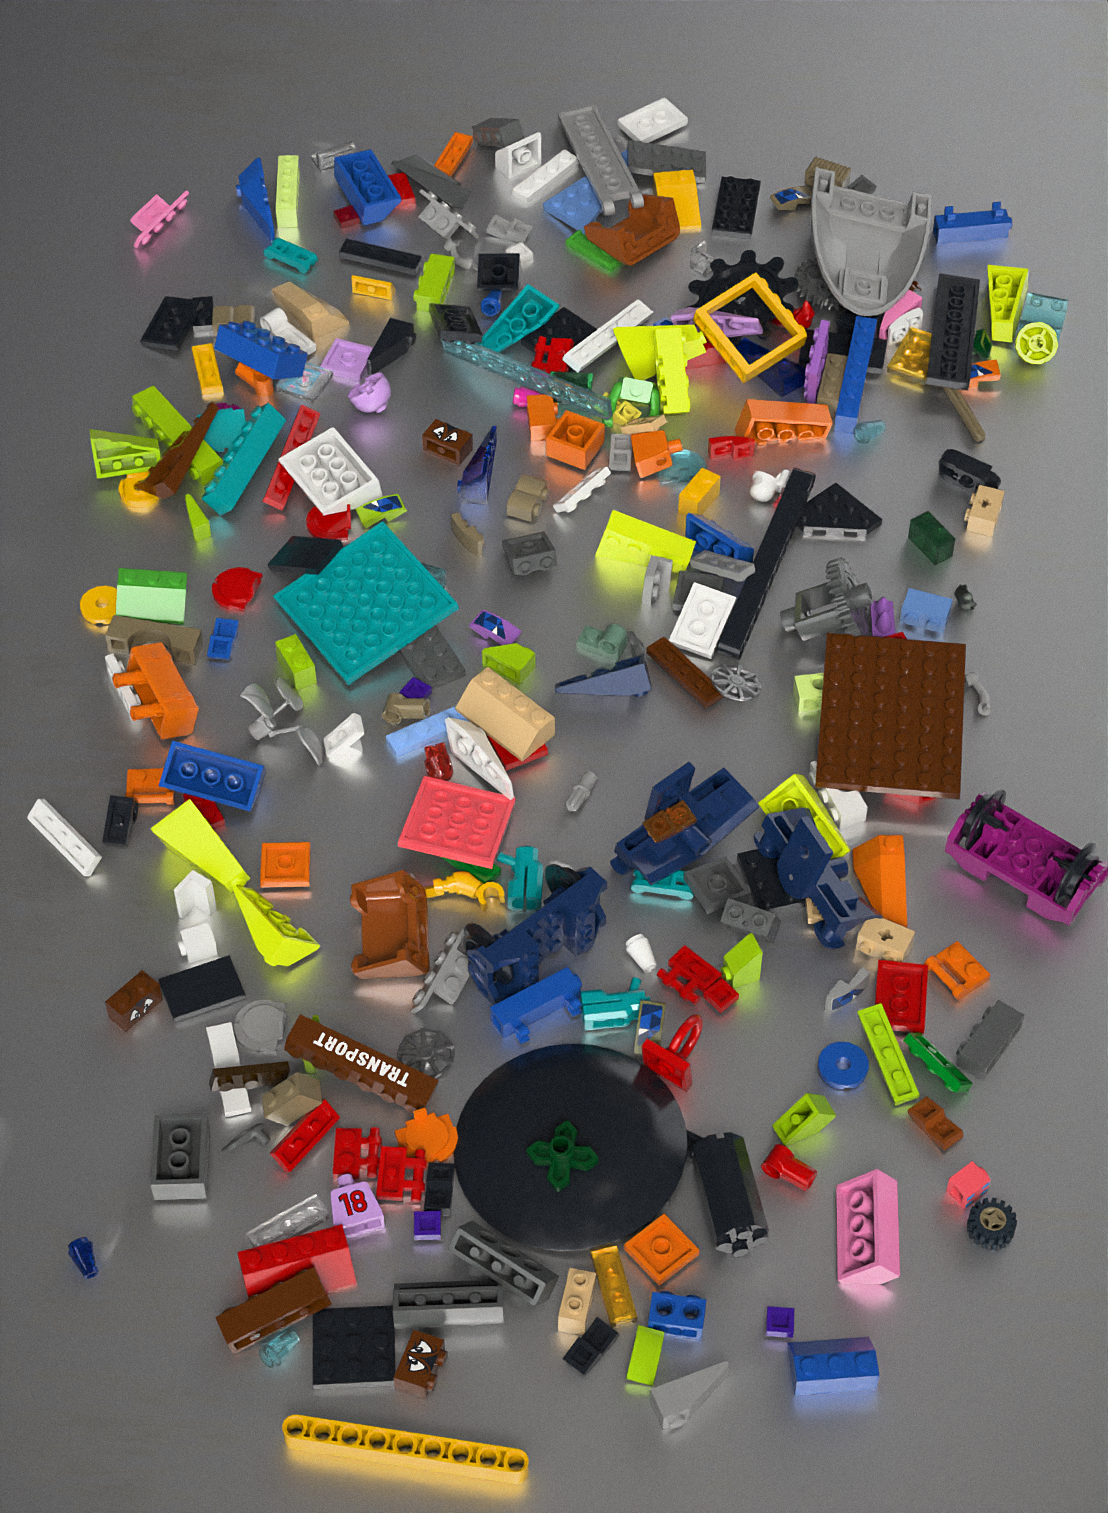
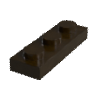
M288 1061L214 1068L209 1080L210 1090L226 1092L239 1088L253 1089L258 1086L270 1085L275 1087L288 1078L290 1067Z

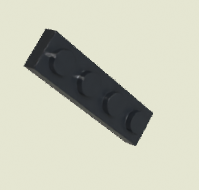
M346 239L339 251V258L411 275H416L423 263V258L420 255Z

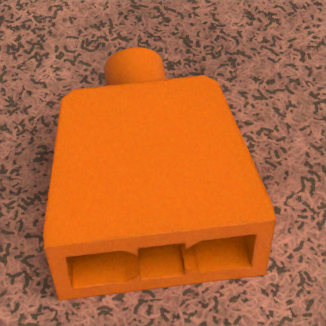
M663 430L631 434L635 464L640 478L671 467L673 465L671 454L683 451L680 438L668 441Z

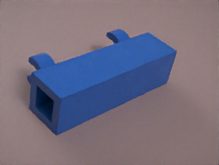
M1000 201L993 202L992 210L956 214L953 213V206H945L944 215H935L933 225L936 243L946 244L1008 238L1009 229H1012L1013 223L1006 209H1001Z
M566 967L491 1006L490 1021L503 1039L515 1034L516 1039L522 1045L530 1040L528 1037L530 1031L527 1026L565 1006L572 1017L581 1013L579 1007L582 1004L579 999L582 982L577 974H572L570 969Z

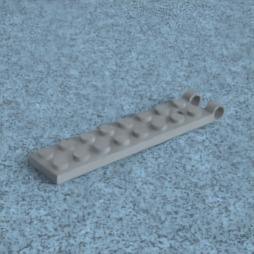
M592 104L558 113V120L595 192L604 216L615 214L613 201L630 198L633 209L644 207L642 193L637 187L596 105Z

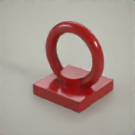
M698 1014L688 1017L678 1028L669 1046L666 1048L661 1047L648 1038L641 1046L644 1065L656 1075L686 1093L692 1086L690 1063L685 1060L694 1049L703 1028L702 1017ZM691 1030L687 1041L678 1053L677 1051L682 1041L684 1040L688 1032Z

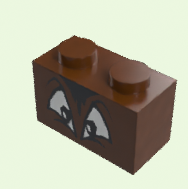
M437 419L433 421L422 435L424 451L459 466L473 450V434Z
M141 970L105 1001L108 1017L127 1032L163 1000L160 984Z
M413 1330L394 1375L395 1390L426 1400L429 1390L434 1391L438 1381L437 1370L439 1366L443 1367L448 1356V1351L445 1350L444 1339Z

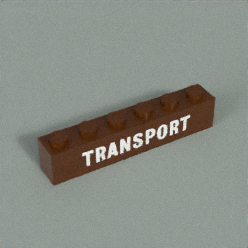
M301 1014L286 1038L284 1050L292 1057L302 1058L310 1062L317 1069H325L333 1073L340 1080H348L356 1084L363 1091H371L379 1095L386 1102H394L411 1114L415 1110L428 1107L439 1080Z

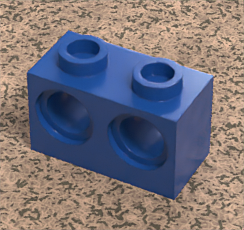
M668 1291L652 1292L648 1328L665 1332L664 1336L702 1341L707 1299H701L696 1295H674ZM665 1309L668 1310L670 1313L663 1315L660 1314L658 1311ZM688 1313L695 1314L697 1317L691 1319L687 1318L685 1315Z

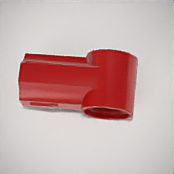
M775 1144L761 1164V1169L773 1179L783 1178L805 1192L809 1190L817 1176V1170L796 1159L792 1151L781 1144Z

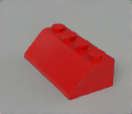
M342 1224L237 1252L248 1298L256 1294L260 1295L270 1290L274 1284L285 1282L295 1277L298 1272L305 1269L309 1270L313 1267L327 1294L357 1286Z

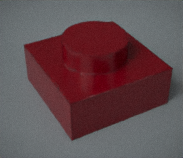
M352 205L333 211L334 218L341 229L360 224L359 216Z

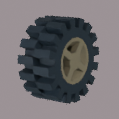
M993 1197L991 1202L988 1201V1198H984L982 1204L980 1201H977L975 1207L972 1206L967 1221V1232H970V1239L975 1238L974 1243L977 1246L983 1243L982 1248L986 1250L988 1245H991V1250H996L997 1245H999L1000 1249L1004 1248L1006 1243L1009 1245L1014 1237L1017 1226L1016 1213H1011L1012 1207L1010 1205L1004 1207L1005 1201L1001 1200L1000 1204L996 1203L997 1198Z

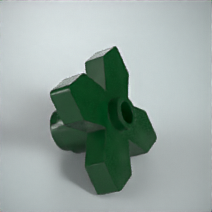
M568 1120L555 1128V1138L550 1143L537 1141L526 1149L528 1157L535 1165L550 1166L547 1180L556 1192L570 1184L571 1168L589 1171L599 1163L598 1156L591 1147L575 1146L578 1133Z

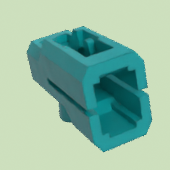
M531 846L516 848V858L500 852L497 861L511 866V870L515 872L514 878L508 882V909L523 911L526 879V911H538L541 909L543 864L538 861V849Z
M636 977L632 978L629 990L625 992L606 993L602 989L580 991L584 1030L628 1026L632 1020H638L640 1001H651L650 996L645 997L644 990H639L641 980Z

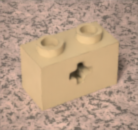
M979 485L977 493H972L969 505L972 508H967L964 521L968 522L966 531L993 536L1005 491Z
M884 918L870 919L864 922L858 934L856 949L883 960L904 962L913 946L916 931Z
M569 1268L558 1315V1331L581 1336L585 1334L596 1289V1273Z

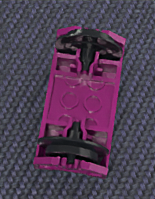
M1003 789L997 790L994 794L987 791L978 794L975 802H972L971 807L960 815L948 835L945 852L951 855L964 870L982 881H985L992 873L1027 894L1026 907L1042 917L1063 922L1070 926L1084 903L1096 888L1102 886L1108 878V862L1106 860L1100 861L1099 857L1094 854L1096 844L1089 842L1081 850L1004 805L1006 791ZM963 837L966 838L965 849L959 846ZM1066 899L1071 900L1066 909L1060 906Z

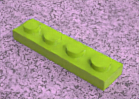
M880 1003L857 1011V1016L894 1105L897 1106L919 1098L920 1094L882 1004Z

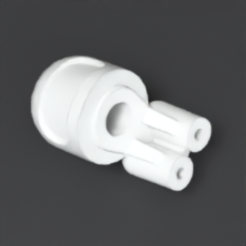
M783 470L782 473H779L774 478L765 472L755 471L752 477L754 482L750 488L751 496L756 501L767 502L772 499L775 491L778 495L783 493L791 472Z

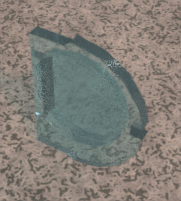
M683 450L671 454L673 465L656 472V474H658L659 484L690 482L701 468L707 469V465L704 459L697 453Z

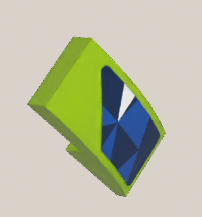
M399 494L384 496L356 508L365 528L370 527L383 518L390 522L407 512Z

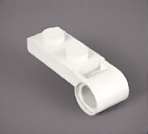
M276 308L260 318L262 328L269 330L271 335L283 337L285 342L289 344L299 345L300 349L307 352L308 355L316 351V344L288 323L287 316L282 309Z

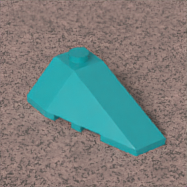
M527 284L482 336V343L477 342L475 346L492 358L547 323L560 308V305Z

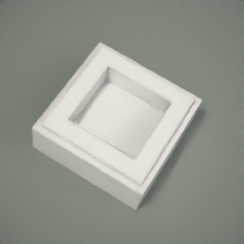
M522 242L505 250V253H520L521 264L533 259V252Z

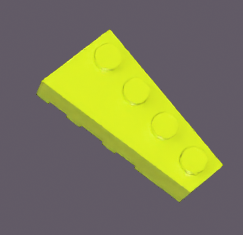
M613 510L595 556L647 567L651 555L673 560L672 572L679 573L680 570H686L696 541Z

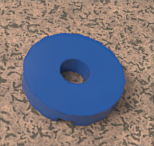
M849 1042L832 1043L822 1050L818 1058L819 1075L827 1085L841 1090L850 1087L851 1089L856 1088L864 1082L868 1074L869 1060L865 1052L857 1045ZM845 1062L850 1068L841 1070L836 1064Z

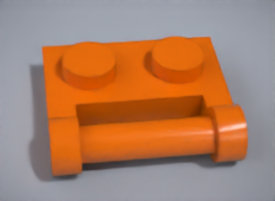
M164 768L128 769L125 797L134 798L138 804H175V791L158 786ZM143 793H160V794H143Z
M958 941L937 955L930 956L924 962L925 965H928V971H933L952 991V995L957 1000L962 999L990 980L991 974ZM941 964H944V965L948 968V970H949L962 984L959 985L958 982L941 966Z

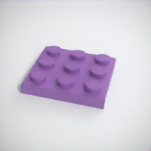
M821 320L820 327L815 328L813 338L815 341L814 345H811L810 362L807 363L805 370L804 399H807V403L810 404L817 403L828 354L830 321Z

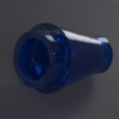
M81 1237L72 1241L68 1245V1255L78 1267L84 1279H91L97 1276L99 1270L97 1268L93 1242L89 1241L87 1237Z

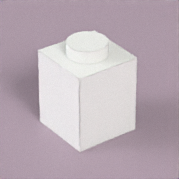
M209 922L180 931L182 941H178L181 956H187L189 964L218 956L216 942Z

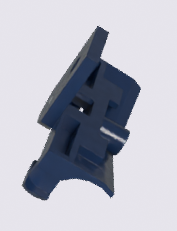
M687 762L652 787L644 817L646 823L616 843L614 852L618 856L612 859L610 864L614 871L620 875H626L635 868L652 886L705 856L759 808V805L724 767L689 791L695 767L690 762ZM681 806L689 813L682 820L675 813Z
M798 808L766 815L761 825L764 831L755 833L753 837L756 847L764 857L769 859L779 858L777 862L779 879L784 890L791 897L796 899L810 897L814 906H817L819 914H822L825 921L816 922L814 924V931L818 940L825 948L839 949L845 945L843 938L847 931L852 930L858 924L874 918L882 919L883 915L861 898L848 880H840L848 875V864L843 857L831 858L834 852L817 829L808 808Z

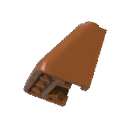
M642 194L644 207L633 209L631 201H629L628 218L611 228L602 227L599 222H590L584 226L586 237L590 242L621 264L634 265L679 236L680 224L672 197Z
M404 870L352 884L350 903L354 909L362 914L363 954L355 955L351 963L353 974L360 979L418 977L427 974L430 969L428 907L424 887Z

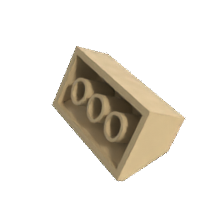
M489 667L471 679L455 707L458 713L476 727L483 729L485 734L522 762L555 735V717Z

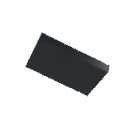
M165 296L140 340L143 347L178 351L203 307L202 301Z
M292 536L267 565L272 571L319 575L342 549L343 544L341 540Z
M230 955L158 979L174 1023L246 999L244 989Z

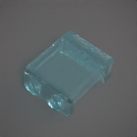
M1028 292L1018 332L1028 324L1042 322L1049 325L1055 331L1057 343L1059 344L1069 301L1067 299Z

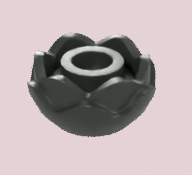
M960 584L954 593L958 603L963 610H974L977 603L974 602L972 593L968 591L967 585Z

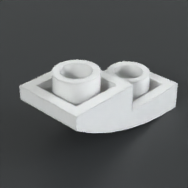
M920 307L903 314L889 326L888 345L906 340L908 332L921 328L923 311Z

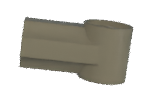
M390 693L381 715L386 722L391 724H398L402 719L429 718L431 713L430 701L428 698H406L399 693Z

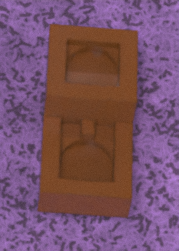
M926 1096L907 1110L919 1128L942 1150L945 1151L963 1138V1130L946 1118L944 1109Z

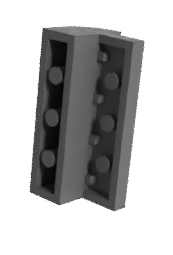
M495 1280L394 1284V1329L504 1324L502 1285Z

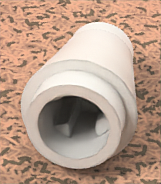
M638 934L625 943L627 946L626 951L645 973L657 967L648 938Z

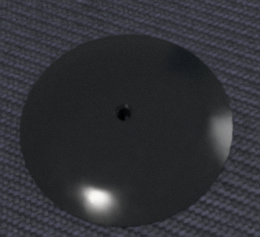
M560 1044L535 1049L519 1055L494 1070L481 1082L466 1102L456 1126L458 1140L453 1152L457 1178L465 1197L479 1216L491 1227L517 1242L532 1247L555 1251H579L601 1247L621 1240L642 1228L663 1209L675 1192L683 1174L687 1155V1132L681 1109L674 1095L658 1075L647 1066L624 1053L606 1047L588 1044ZM568 1120L578 1133L575 1146L591 1147L598 1156L599 1163L589 1171L571 1168L570 1184L556 1192L547 1180L550 1166L535 1165L528 1157L526 1149L537 1141L550 1143L555 1138V1128Z

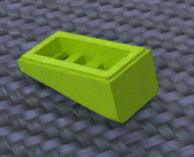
M190 494L185 495L187 512L195 541L199 542L211 537L209 520Z

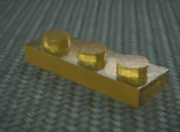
M617 1246L591 1251V1259L610 1326L613 1328L637 1322L636 1310Z

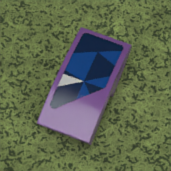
M483 609L469 624V627L487 640L490 636L500 645L512 644L522 632L505 619Z

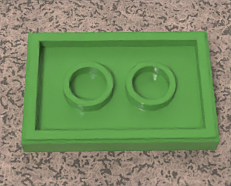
M581 230L576 231L566 239L568 247L610 272H613L621 265L616 259L590 242L586 234L581 233Z

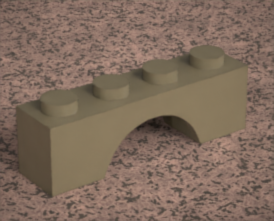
M113 615L105 635L107 647L110 651L130 654L131 648L135 646L162 642L171 651L175 662L196 665L203 647L200 629L134 619L127 616Z

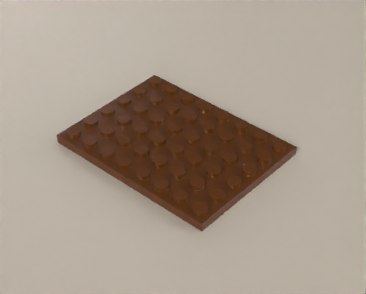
M827 633L815 787L959 800L961 790L966 644L873 636L855 637L849 634Z

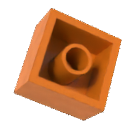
M566 410L546 438V456L585 470L604 443L605 424Z

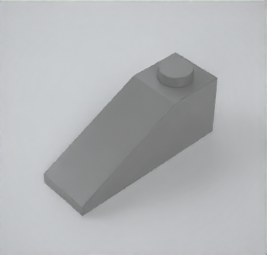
M727 1360L650 1389V1403L662 1429L668 1427L677 1428L689 1420L728 1377L729 1364Z

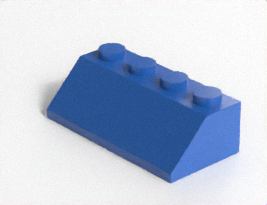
M371 149L334 157V177L363 225L383 221L401 202V196Z
M172 740L158 786L251 812L260 794L267 770L263 765Z

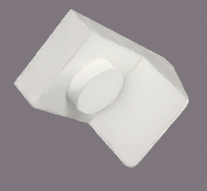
M353 713L323 738L328 758L363 752L360 737L364 735V729L360 715Z

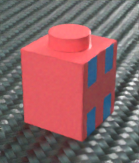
M971 1161L949 1178L946 1191L965 1210L988 1192L991 1179L982 1167H978Z

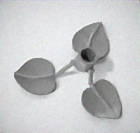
M282 676L276 678L275 685L277 690L286 700L274 711L271 705H269L270 699L258 684L252 683L246 686L240 696L248 700L262 714L248 725L251 735L259 741L267 735L271 738L277 734L297 730L299 738L310 751L317 765L320 766L324 754L323 746L310 728H303L301 725L279 730L274 728L277 726V723L273 717L288 704L295 711H299L303 707L301 696Z

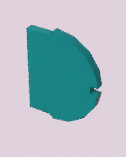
M233 408L217 411L204 437L206 443L215 452L224 453L225 448H228V451L233 448L232 442L243 432L241 428L246 423L244 409L233 410Z

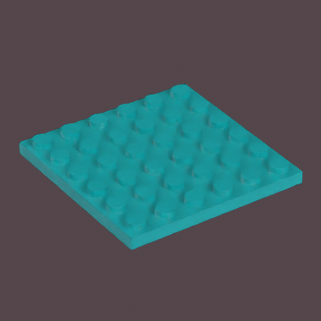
M383 521L342 548L319 575L304 574L273 595L276 603L347 685L359 679L459 609L458 603Z

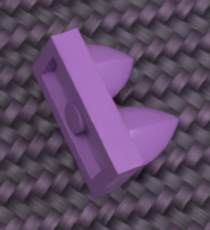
M884 596L870 605L871 636L886 637L895 634L893 601H887Z

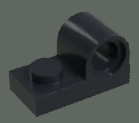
M110 795L102 839L104 844L128 847L131 824H135L138 816V803L134 798Z

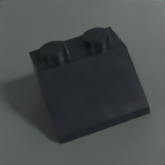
M520 253L479 254L477 291L519 290L521 285Z

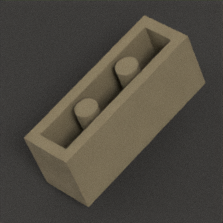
M828 353L817 404L828 405L831 418L835 419L848 356Z

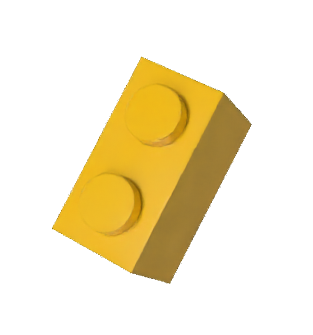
M701 468L679 494L678 512L685 516L688 513L702 515L720 494L721 476Z

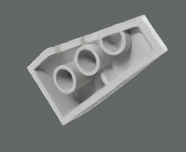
M450 717L445 719L451 753L509 800H512L514 798L512 782L483 729L477 728L469 721Z

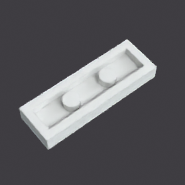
M608 467L597 468L589 473L552 505L557 513L563 511L568 513L574 510L580 500H584L592 494V489L598 488L606 482L605 478L611 474Z
M114 654L104 656L111 679L114 673L125 672L122 662H117ZM133 685L116 688L130 716V707L141 705L137 693H132Z

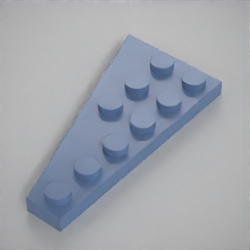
M626 149L625 151H623V152L620 153V154H621V156L623 157V159H624V161H625V163H626V165H627V149ZM584 176L543 203V210L574 229L581 230V233L584 235V226L590 222L597 221V216L602 212L601 205L587 176Z

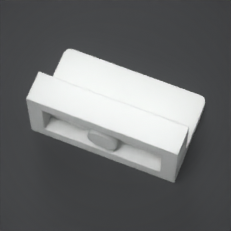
M194 870L174 889L178 915L182 919L194 907L199 908L210 916L217 910L212 881Z

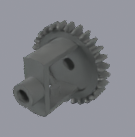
M840 557L829 561L826 565V579H831V581L797 592L795 607L780 612L781 621L786 632L789 633L797 630L803 641L847 627L844 630L845 634L855 637L870 636L871 630L869 627L871 625L868 620L869 616L866 612L868 610L866 606L874 604V599L867 583L859 585V582H856L855 573L853 574L848 562ZM837 603L835 608L810 616L811 610Z

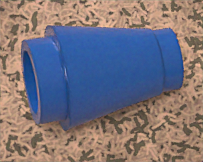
M490 291L482 300L481 310L485 315L494 316L500 312L501 291Z

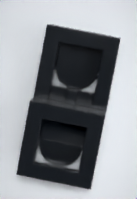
M429 1162L424 1211H441V1216L451 1215L455 1164Z
M596 1317L582 1338H577L562 1359L585 1376L604 1356L620 1334Z

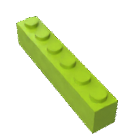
M154 385L132 396L133 406L131 408L134 415L143 420L145 427L148 430L151 429L159 442H163L167 449L183 431H190L192 428ZM203 439L188 468L189 474L193 480H197L202 486H205L214 479V471L223 464V460Z

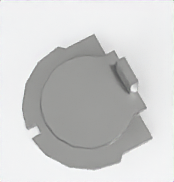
M269 999L246 1004L235 1017V1022H239L234 1024V1035L238 1043L246 1050L252 1052L276 1053L278 1042L283 1037L287 1019V1012H285L286 1003L271 1002Z

